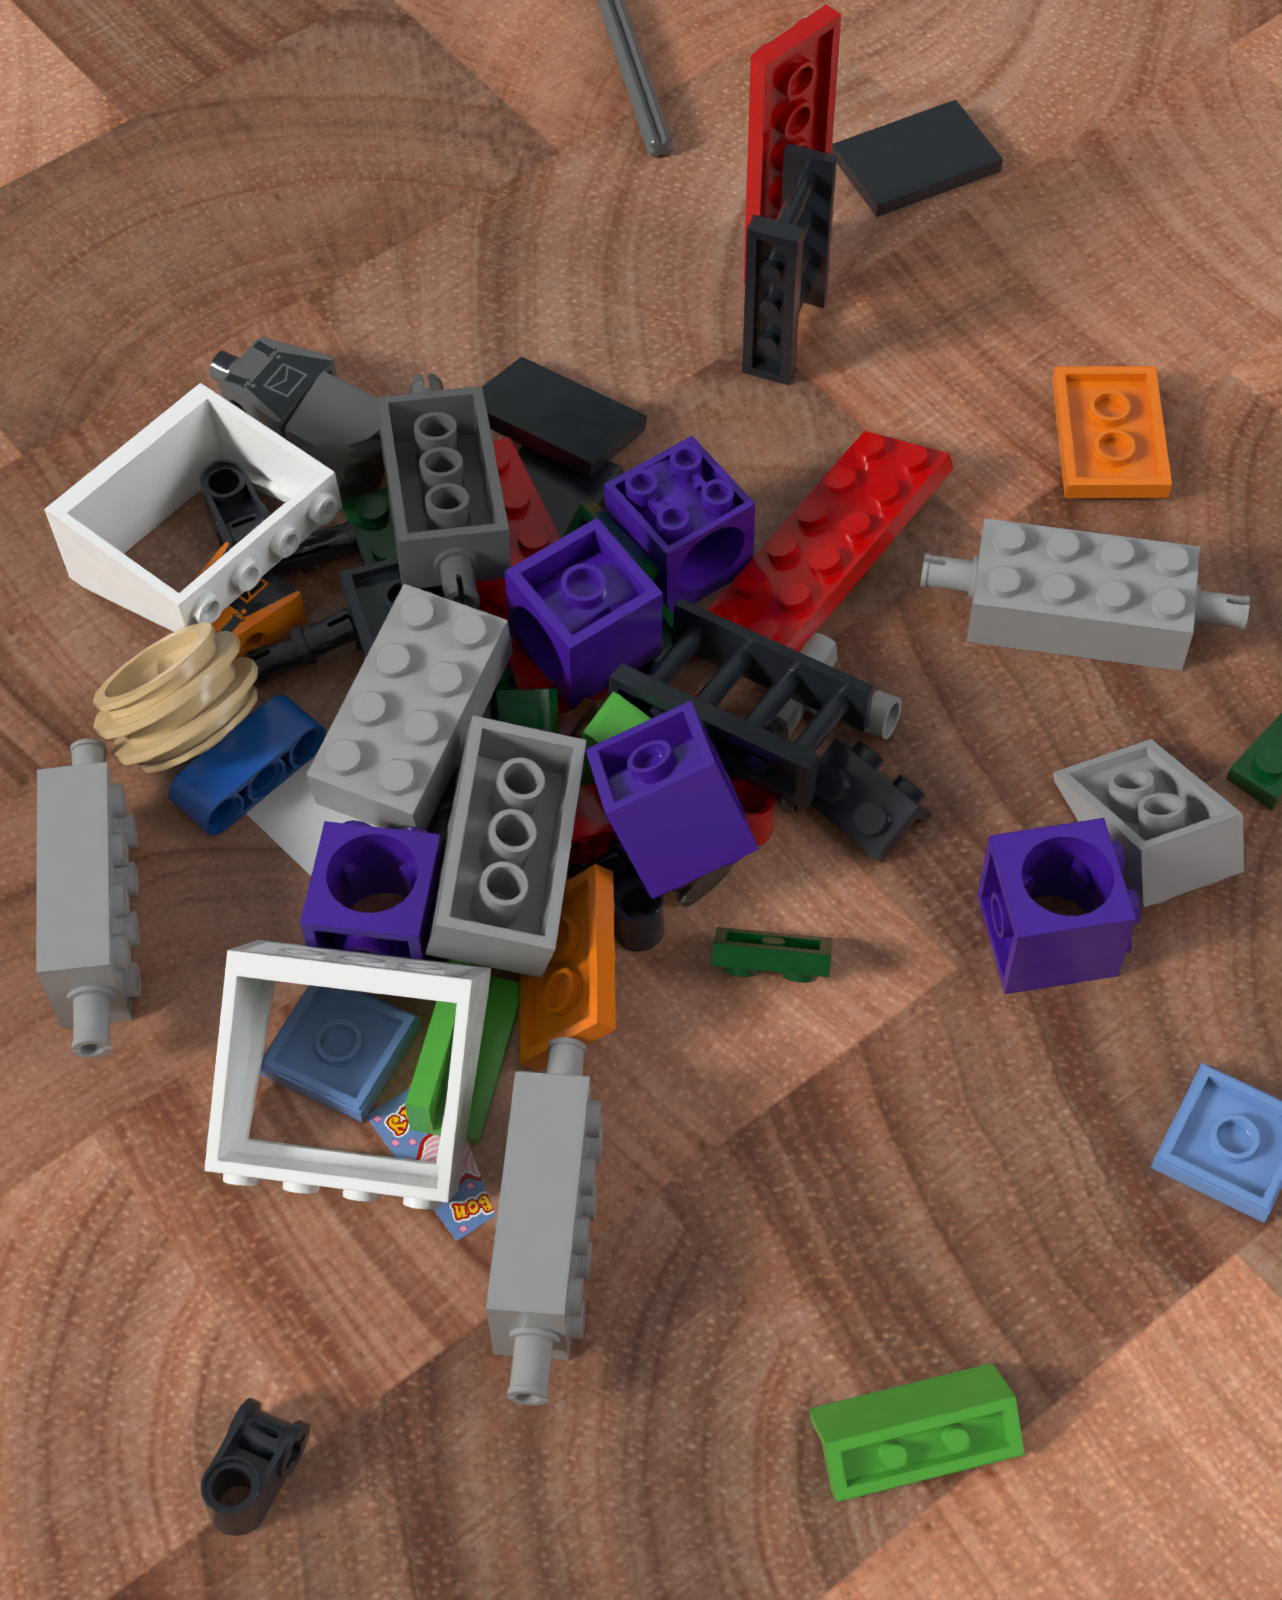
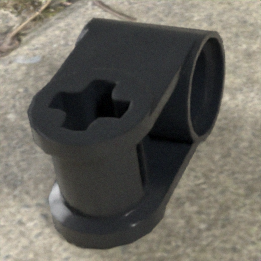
M222 459L208 464L203 469L199 480L208 518L214 527L220 547L226 542L235 546L267 519L270 513L263 501H260L241 464L233 460Z
M619 839L608 844V851L584 865L575 863L568 867L569 879L594 864L613 871L615 903L614 937L622 947L634 952L647 951L661 942L665 933L663 894L653 899L651 898ZM635 912L646 913V915L641 917L629 916Z
M253 1398L246 1399L236 1412L223 1443L208 1469L204 1472L201 1481V1495L216 1528L224 1534L233 1536L245 1535L257 1529L265 1519L285 1479L295 1469L305 1450L310 1434V1425L308 1423L297 1420L292 1424L263 1411L260 1401ZM244 1486L250 1489L248 1497L238 1505L225 1506L219 1503L224 1492L232 1487Z

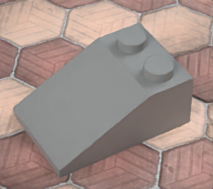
M1152 739L1054 772V782L1078 822L1104 818L1110 838L1120 841L1124 853L1125 868L1122 875L1126 888L1135 890L1139 904L1143 908L1153 904L1164 903L1175 896L1203 886L1214 885L1220 880L1244 872L1243 814Z

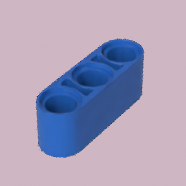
M282 694L275 696L233 728L218 744L186 766L171 783L168 798L208 835L220 834L231 827L249 810L316 756L326 737L327 731L288 696Z

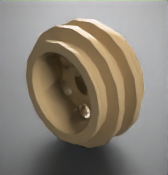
M206 622L189 625L145 648L123 664L102 684L95 693L93 704L100 710L96 715L93 728L99 736L105 739L117 738L114 741L112 754L118 762L124 765L137 763L139 768L146 773L164 771L208 751L248 715L258 698V691L252 686L257 679L258 666L250 658L244 656L235 658L240 650V640L235 633L229 631L215 633L212 624Z

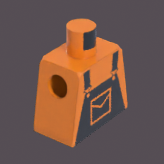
M228 542L223 544L197 577L234 546ZM268 571L261 577L254 588L241 594L211 624L215 629V633L229 631L236 634L240 640V650L235 657L238 658L242 656L247 657V651L266 645L289 634V628L297 624H301L302 628L305 627L307 620L301 592Z

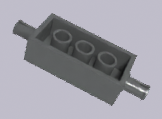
M428 373L430 388H425L423 374H420L410 382L409 394L377 397L381 446L402 586L407 584L415 588L442 586L444 598L457 603L459 598H463L464 605L477 609L480 604V597L477 592L476 582L505 579V571L511 568L509 526L482 386L443 390L442 380L432 373Z

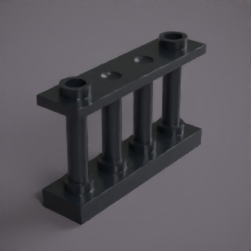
M787 143L784 149L781 210L776 220L753 215L747 227L742 373L790 385L796 371L798 323L802 306L806 303L824 308L827 302L837 155Z
M679 599L674 604L673 646L650 672L644 674L621 663L609 678V696L614 691L650 718H654L691 700L729 774L801 808H804L815 792L819 755L815 753L839 721L862 732L869 724L874 691L873 685L855 676L844 673L683 599ZM693 655L720 666L719 670L695 697L668 685ZM741 677L769 689L745 719L736 717L716 707ZM790 699L818 711L794 742H790L765 730Z

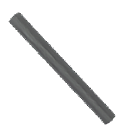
M597 0L647 152L655 158L661 154L667 156L672 151V137L625 0Z

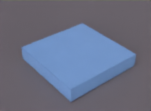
M308 985L263 1055L260 1075L363 1123L421 1028L420 1017L362 991Z
M1201 1063L1153 1160L1151 1168L1265 1223L1282 1188V1100Z

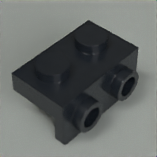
M835 738L819 758L814 798L810 804L874 859L883 862L917 818L927 822L933 814L920 803L926 794L901 774L894 781L879 769L885 760L860 740L852 747Z

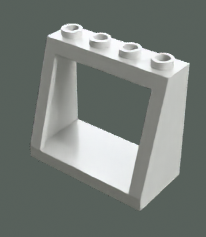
M199 383L44 510L68 575L72 580L83 588L176 632L189 625L201 622L213 623L220 616L221 612L241 594L254 588L263 575L283 558L292 555L300 543L321 525L329 523L342 508V502L336 475L333 470L202 383ZM222 459L233 460L241 464L245 469L255 490L285 503L180 593L124 554L201 490L200 475L208 464Z
M256 940L227 950L204 1171L223 1173V1182L233 1185H258L260 1178L283 1181L282 1188L294 1193H318L320 1186L343 1189L344 1198L356 1201H377L380 1198V1194L404 1197L403 1204L405 1206L417 1209L440 1208V1202L448 1203L459 1189L489 993L491 968L265 940ZM276 981L457 1003L448 1090L437 1162L249 1139Z

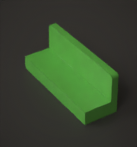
M449 959V963L478 966L476 964ZM490 976L489 993L466 1142L477 1144L481 1142L520 1008L519 981ZM436 1002L405 1103L410 1130L441 1136L457 1003Z
M992 1364L816 1406L809 1410L811 1423L822 1442L830 1490L836 1502L1025 1455L1016 1397Z

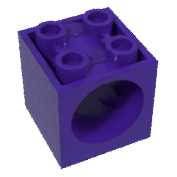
M693 436L686 438L604 484L605 513L660 568L653 582L662 591L663 602L673 614L674 604L679 599L695 604L731 583L753 558L755 503Z
M598 518L505 571L510 635L554 688H557V692L571 709L579 705L585 696L591 698L609 687L610 675L621 663L637 670L661 655L663 593Z
M691 700L585 749L605 814L652 899L668 891L680 889L692 880L723 866L732 865L744 856L759 850L734 784Z
M1104 818L989 835L977 896L1005 994L1119 976L1125 954L1131 952V935L1134 925L1140 923L1141 910L1135 890L1127 889L1122 873L1124 872L1125 861L1121 843L1118 839L1110 838ZM1041 896L1062 897L1078 904L1087 914L1078 916L1055 914L1039 906L1033 899Z
M356 820L344 823L324 821L300 921L305 945L435 961L436 956L425 953L443 856L440 834L429 833L417 827H405L401 830L372 827L365 822ZM393 893L406 897L398 905L381 912L363 913L350 909L358 901L374 894Z

